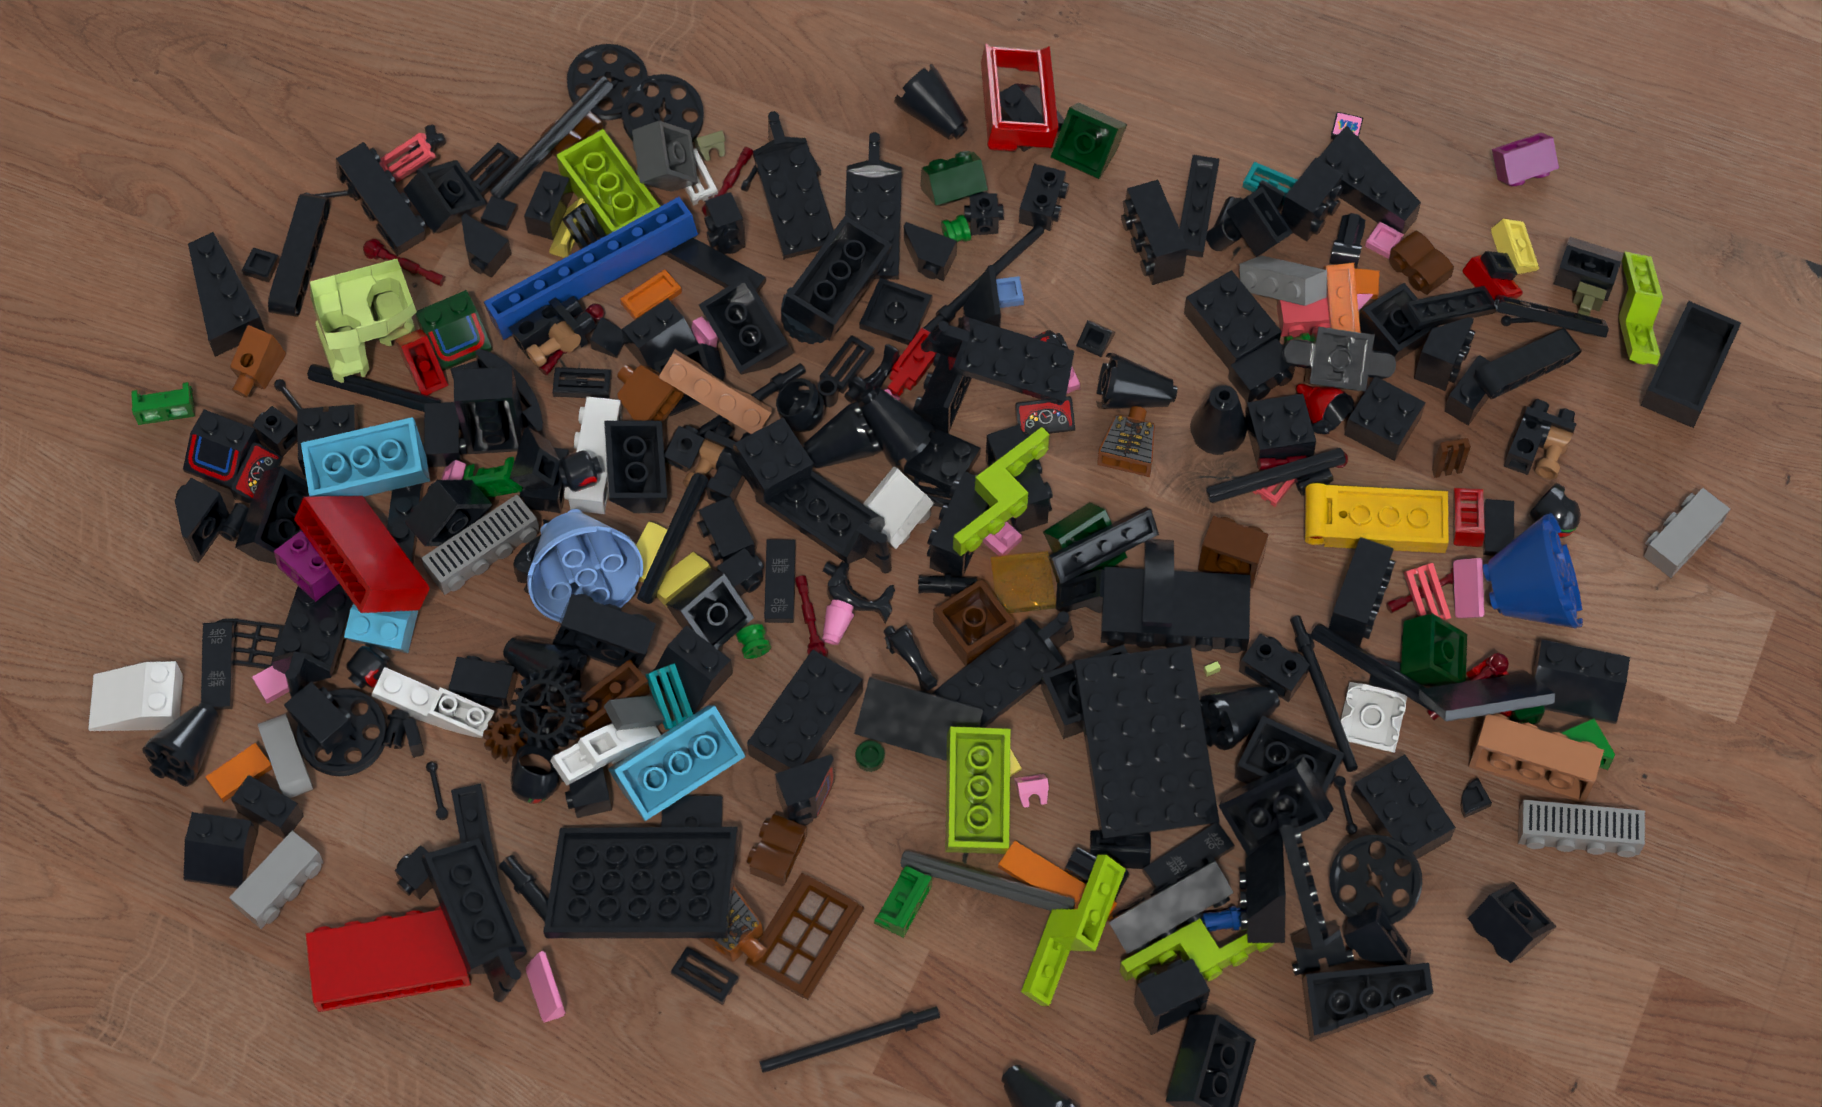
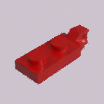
M924 328L919 330L892 367V372L889 376L892 382L887 389L890 390L893 396L900 397L905 389L911 391L914 386L916 387L934 362L936 352H924L921 349L922 342L931 333Z

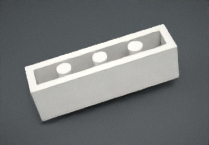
M587 397L585 407H580L579 424L582 425L580 432L575 433L574 449H577V452L581 450L587 451L591 458L597 456L602 473L597 474L598 482L593 487L578 492H572L569 487L565 488L564 498L569 501L570 510L579 509L582 512L605 514L608 499L604 421H622L621 400Z

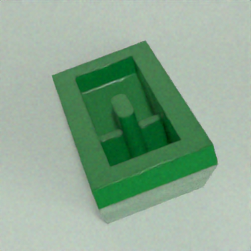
M1595 719L1562 732L1568 739L1577 742H1591L1597 748L1603 749L1600 768L1609 769L1615 753Z

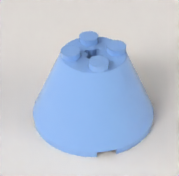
M572 509L567 513L561 514L541 527V537L528 572L527 587L534 606L543 615L559 622L571 594H584L591 597L594 602L603 605L612 604L619 608H622L633 597L639 578L643 576V560L636 544L628 536L583 514L579 509Z

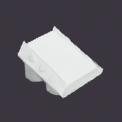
M893 467L863 505L884 518L885 526L881 533L886 534L888 543L894 549H897L900 544L905 543L910 538L911 531L917 524L925 523L930 518V508L934 503L927 494L922 492L897 467Z
M1349 682L1341 716V723L1348 742L1395 753L1403 714L1406 709L1407 696L1391 690Z

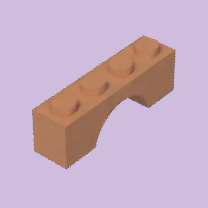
M676 349L658 377L750 434L762 429L772 413L773 408L750 394L741 392L719 380L699 363Z

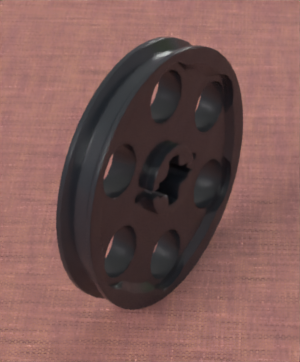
M616 44L595 45L581 52L572 61L567 73L568 94L574 104L580 98L576 95V91L579 88L585 87L589 89L600 76H605L607 79H611L613 88L590 111L600 120L622 118V105L624 101L623 93L628 91L639 80L648 77L647 69L641 58L626 47ZM607 54H614L617 56V60L613 63H606L603 61V57ZM583 64H589L593 67L592 71L587 74L580 73L578 68ZM629 67H636L640 71L638 75L633 77L625 74V70ZM648 86L643 90L645 95H647ZM602 101H610L613 106L611 109L604 111L598 108V104ZM639 106L630 107L628 109L629 115L637 110Z
M656 74L639 80L629 89L622 105V123L625 132L632 141L634 140L632 130L661 121L659 113L662 109L663 101H665L667 114L663 122L689 130L692 143L698 137L703 125L704 109L699 94L688 82L673 75ZM650 85L655 86L659 93L654 97H648L643 92L644 88ZM675 88H681L685 91L686 95L683 99H674L670 94L671 91ZM632 106H639L642 108L643 114L639 117H632L629 115L628 109ZM693 111L697 114L698 118L694 122H686L682 118L683 113Z
M338 689L329 691L334 698L332 702L338 703L339 707L342 705L353 718L350 723L355 732L332 751V757L327 762L316 760V756L322 748L312 738L305 736V731L299 724L297 726V742L306 761L317 771L330 776H350L367 769L379 758L385 748L383 741L385 740L388 728L381 708L371 697L356 690ZM356 704H367L368 710L364 715L356 716L352 713V709ZM375 727L380 730L379 736L376 739L366 740L364 738V733L367 729ZM354 750L361 752L362 757L360 761L354 764L346 762V756L349 752Z
M1366 835L1352 840L1339 851L1331 866L1329 883L1336 905L1348 918L1366 911L1367 906L1375 902L1381 906L1386 916L1394 924L1404 919L1416 906L1421 895L1423 878L1417 858L1406 845L1392 837ZM1376 841L1382 842L1386 847V853L1381 859H1375L1370 854V846ZM1350 854L1356 856L1359 861V866L1354 872H1348L1343 867L1344 858ZM1399 859H1406L1411 864V871L1407 876H1400L1395 870V864ZM1372 872L1376 876L1382 875L1383 880L1380 882V889L1369 885V881L1372 880ZM1346 885L1353 886L1357 892L1356 899L1351 903L1345 902L1341 897V890ZM1399 889L1405 890L1409 895V902L1404 907L1397 906L1393 901V895Z

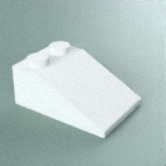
M176 661L143 662L94 674L89 731L162 730L179 718L183 674Z

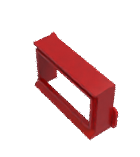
M985 43L981 59L988 148L1002 151H1015L1017 146L1052 148L1058 131V119L1050 46L1042 50L990 47L988 43ZM997 67L1016 68L1019 71L1039 73L1044 124L1002 121Z

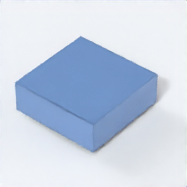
M1020 276L996 279L1000 308L1024 305Z

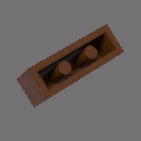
M630 659L588 690L587 694L582 698V702L590 704L587 708H583V713H586L589 718L581 719L585 729L583 731L576 730L578 738L575 742L578 743L580 738L612 723L604 708V705L609 700L641 697L650 694L648 680ZM565 717L560 719L561 724L563 723Z

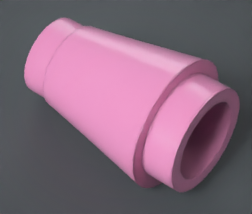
M832 600L831 604L826 607L822 637L824 642L839 645L854 617L852 613L854 607L840 600Z

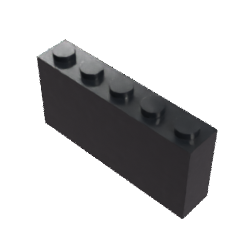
M1104 567L1105 581L1100 643H1107L1115 647L1133 644L1140 648H1151L1153 646L1173 648L1190 645L1191 648L1203 652L1212 649L1225 650L1228 653L1247 651L1250 634L1251 575L1174 571L1172 627L1142 626L1144 569Z

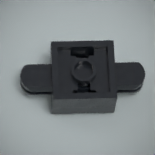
M1313 327L1311 341L1292 339L1287 341L1282 348L1284 362L1290 366L1306 368L1304 383L1366 392L1368 377L1374 378L1376 376L1380 379H1386L1391 377L1396 369L1394 356L1388 352L1372 350L1375 336L1372 334Z

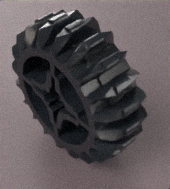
M542 669L540 673L532 672L530 679L521 680L523 688H516L514 690L518 695V699L510 701L511 704L516 705V711H512L510 715L517 717V721L512 726L514 728H521L518 736L527 738V744L531 746L537 744L538 749L549 748L550 750H557L559 745L566 747L569 745V740H576L578 738L576 730L583 731L585 729L581 719L589 718L586 713H583V708H587L590 704L582 702V698L587 693L584 690H578L581 683L577 680H572V675L569 673L562 674V671L559 669H553L552 671ZM543 688H545V691H542V694H541V697L539 698V700H538V701H535V698H536V696L538 695V693H539ZM541 706H551L552 710H557L558 712H548V709L541 708ZM565 717L561 726L553 732L554 727L557 728L558 721Z

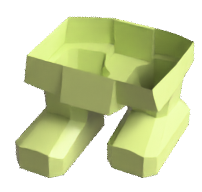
M398 259L310 281L311 301L317 317V333L333 379L343 383V377L360 373L361 377H365L369 371L365 341L379 338L380 343L392 346L391 340L415 331L412 316L417 311Z

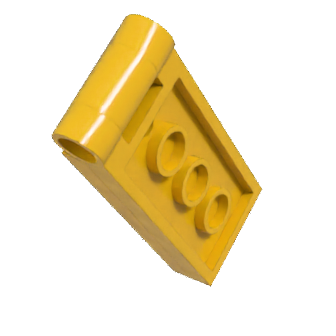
M1320 483L1309 484L1305 487V542L1310 545L1324 544V547L1356 549L1359 539L1362 537L1394 548L1393 551L1446 553L1449 544L1448 491L1337 486Z

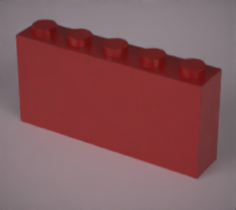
M363 496L303 497L294 520L360 613L417 611L421 609L430 587Z
M441 906L437 907L435 911L430 912L410 911L405 916L396 918L380 916L373 922L351 921L344 924V927L331 928L323 926L314 929L313 932L305 933L313 1004L318 1012L471 986L470 974L467 972Z

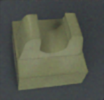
M722 130L693 140L696 149L699 150L704 161L710 160L709 150L711 148L718 151L719 157L725 155V138Z
M1580 282L1573 300L1574 304L1580 305L1578 314L1589 316L1591 309L1600 311L1607 290Z

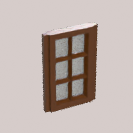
M801 873L759 939V942L767 949L765 954L757 962H753L748 957L745 965L801 998L809 1000L862 914L864 907L816 879Z

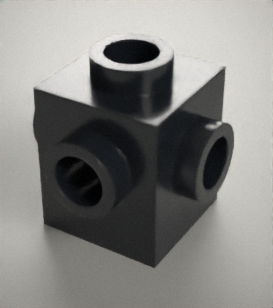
M979 192L969 196V205L964 206V217L967 222H970L971 235L998 234L999 220H1004L1003 204H998L997 193Z

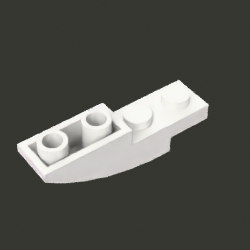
M384 667L372 692V697L398 707L399 710L409 713L412 718L449 731L477 738H483V732L488 727L487 723L492 719L495 712L440 687L439 690H436Z
M613 723L580 738L577 744L556 754L550 762L565 784L569 785L610 762L612 764L617 763L661 736L656 726L617 731Z

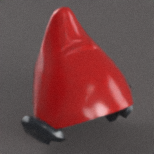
M1303 383L1298 384L1296 387L1297 394L1304 395L1313 431L1317 434H1329V432L1338 427L1348 414H1352L1355 407L1352 396L1334 387H1312Z

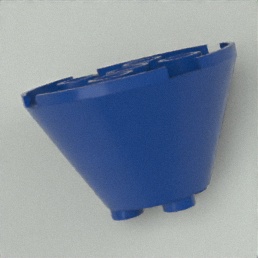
M1552 513L1543 515L1494 555L1488 564L1483 565V571L1487 582L1491 581L1493 592L1489 593L1492 607L1494 610L1498 609L1500 614L1502 613L1504 616L1576 629L1583 626V618L1577 619V611L1583 610L1580 591L1567 544H1561L1558 534L1562 530Z

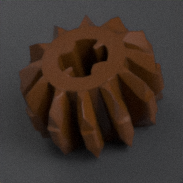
M498 713V722L489 720L487 723L489 730L483 732V737L487 740L484 746L486 750L491 751L492 758L496 760L502 756L503 762L507 764L510 757L515 756L518 749L527 744V738L518 736L521 728H514L512 726L517 721V718L512 717L510 713L507 718H503V715ZM507 735H510V740H504V738L508 739Z

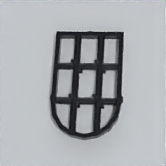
M237 618L217 621L233 622L234 638L253 639L251 648L234 647V652L247 653L249 658L248 662L234 660L233 665L267 669L273 666L272 661L284 628L283 625L240 620ZM237 624L256 627L255 633L252 634L235 632ZM261 627L279 630L278 638L259 635ZM260 640L276 642L274 652L256 650L257 642H260ZM257 655L272 657L271 665L253 663V657Z

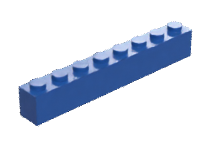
M680 197L673 199L484 301L491 322L503 340L512 336L509 330L510 326L539 308L550 305L548 301L554 297L560 303L572 296L578 300L697 236L698 232L693 215Z

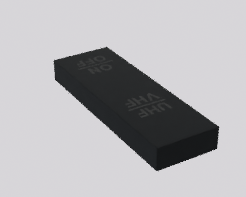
M767 539L765 623H794L796 540Z
M233 622L203 623L201 703H206L215 710L233 709Z
M1216 822L1144 867L1143 873L1154 888L1169 881L1174 884L1177 882L1176 877L1184 869L1194 866L1201 867L1204 865L1201 859L1209 854L1216 861L1233 850L1235 845L1219 823Z

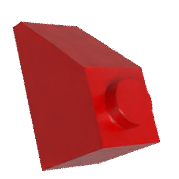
M421 328L395 339L404 363L420 394L429 395L449 386L430 341Z

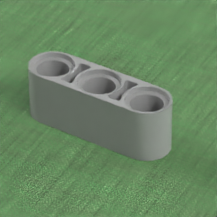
M286 713L257 724L282 794L288 798H293L314 790Z

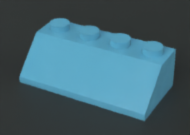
M413 417L301 443L309 497H364L430 481L425 450Z
M708 705L616 763L608 770L622 793L643 820L646 821L746 756L717 708Z

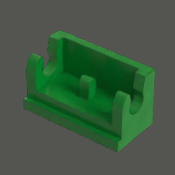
M189 382L183 383V389L146 395L138 394V390L131 391L132 412L138 425L195 417L193 389L189 386Z
M508 457L505 460L504 466L488 469L479 468L476 476H473L474 464L468 465L465 469L463 480H472L487 498L522 491V486L509 479L514 465V457Z
M905 866L878 916H876L874 924L904 938L932 888V877Z

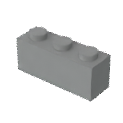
M1262 255L1240 263V281L1250 293L1304 306L1327 297V270Z
M1704 488L1696 496L1691 493L1682 503L1681 507L1683 509L1678 514L1673 512L1663 524L1665 528L1661 533L1655 531L1645 543L1648 548L1644 558L1670 578L1678 572L1724 523L1730 511L1728 506Z
M291 831L229 898L239 912L262 929L266 924L272 923L278 917L280 909L287 901L290 902L297 897L301 886L308 879L314 878L319 873L324 862L320 853L294 831Z

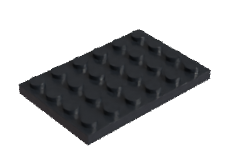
M1191 646L1074 660L1073 669L1101 840L1219 823Z
M738 827L560 828L543 931L545 938H727L740 834Z

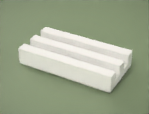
M693 149L695 163L709 189L704 190L698 176V183L694 185L699 193L695 194L692 186L684 188L693 206L697 205L699 200L704 202L708 200L709 196L714 198L718 194V190L697 149Z

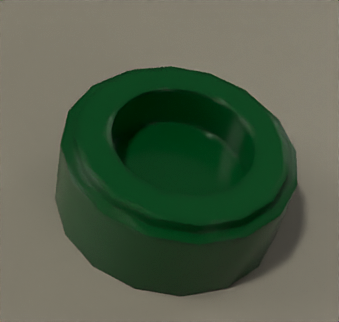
M875 741L861 743L855 752L856 764L864 771H877L884 764L885 752L883 747Z

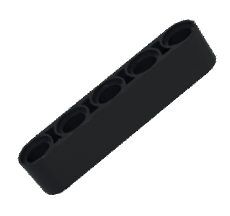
M308 194L299 195L269 294V313L294 317L300 315L330 213L329 198Z
M1563 328L1487 363L1473 377L1492 400L1568 364L1580 355L1582 349L1568 331Z

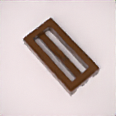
M1468 438L1440 443L1432 467L1434 478L1440 477L1442 471L1445 472V476L1451 475L1453 469L1456 470V474L1463 472L1471 448Z

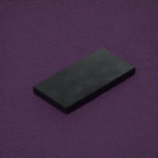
M1528 672L1419 689V699L1442 719L1452 721L1555 703V693Z
M871 676L868 680L854 734L947 761V732L949 728H980L984 709Z

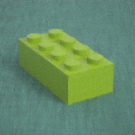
M604 129L556 155L559 173L561 176L570 178L572 191L578 199H584L606 236L660 207L646 186L640 183L639 177Z
M949 728L947 732L945 852L1005 854L1008 851L1011 729Z

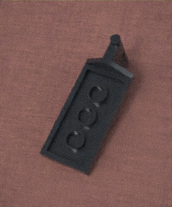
M771 111L768 114L769 143L754 150L753 158L784 260L819 251L832 234L833 227L806 138L785 137L779 114L776 111Z
M872 132L869 135L868 160L847 166L845 215L893 244L888 260L874 279L899 280L902 167L881 161L880 135L877 132Z
M966 316L960 319L957 327L949 325L946 321H941L921 344V349L924 352L932 351L948 356L949 371L1060 406L1065 402L1074 356L1073 350Z
M814 471L811 472L810 478L763 503L755 495L757 503L845 563L849 564L866 558L879 567L882 573L891 572L892 566L888 538L886 534L881 533L885 526L884 518Z
M340 583L316 602L299 586L297 587L272 661L273 668L285 674L291 698L310 682H318L332 676L344 639L350 609L354 604Z
M1060 612L1053 621L1042 629L1030 618H1027L932 694L983 708L984 713L980 728L987 727L1041 684L1042 674L1066 665L1064 658L1057 649L1074 638L1069 614L1067 612Z
M1288 809L1276 812L1307 926L1291 938L1297 958V963L1292 964L1295 976L1320 970L1319 959L1326 958L1328 967L1355 961L1352 949L1345 950L1339 926L1325 924L1320 903L1314 904V902L1319 901L1313 875L1306 876V873L1311 872L1305 846L1298 847V844L1303 843L1297 817L1290 818Z
M480 838L424 854L421 858L468 974H486L494 992V1000L497 1002L504 1001L521 977V971L516 968L514 961L524 957L527 950Z

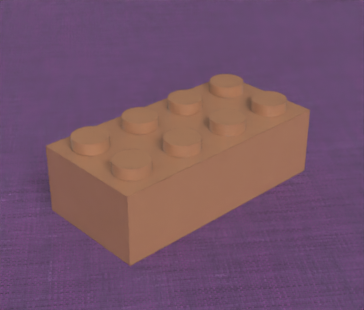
M1489 714L1485 716L1478 733L1468 767L1584 804L1596 781L1604 750L1597 748L1591 742H1577L1568 739L1566 735L1559 732L1549 733L1539 730L1537 726L1530 723L1520 724L1511 721L1502 714Z

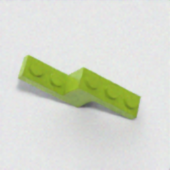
M1624 252L1621 262L1629 289L1618 318L1629 360L1638 364L1645 365L1649 363L1657 365L1660 352L1653 324L1663 296L1651 256Z
M1043 427L975 477V491L991 508L953 536V549L960 556L967 551H975L982 544L985 537L989 534H997L1004 527L1006 521L1012 517H1019L1027 509L1028 492L1014 477L1023 472L1026 464L1033 459H1040L1048 451L1050 434Z
M1097 855L1078 909H1052L1021 990L1023 994L1041 1006H1050L1070 951H1096L1126 870L1109 856Z
M1198 919L1122 961L1120 973L1125 981L1133 977L1135 980L1141 979L1151 971V967L1159 963L1166 965L1177 957V953H1179L1184 962L1193 958L1203 978L1209 982L1220 976L1223 972L1222 969L1231 964L1233 967L1239 966L1249 958V954L1256 950L1264 952L1275 943H1248L1247 934L1219 949L1201 919Z

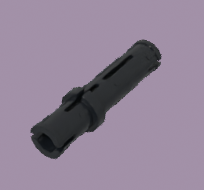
M514 855L507 857L513 869L504 860L500 863L499 869L515 885L513 889L516 893L522 894L545 922L548 897L535 883L536 878L534 875L528 874Z

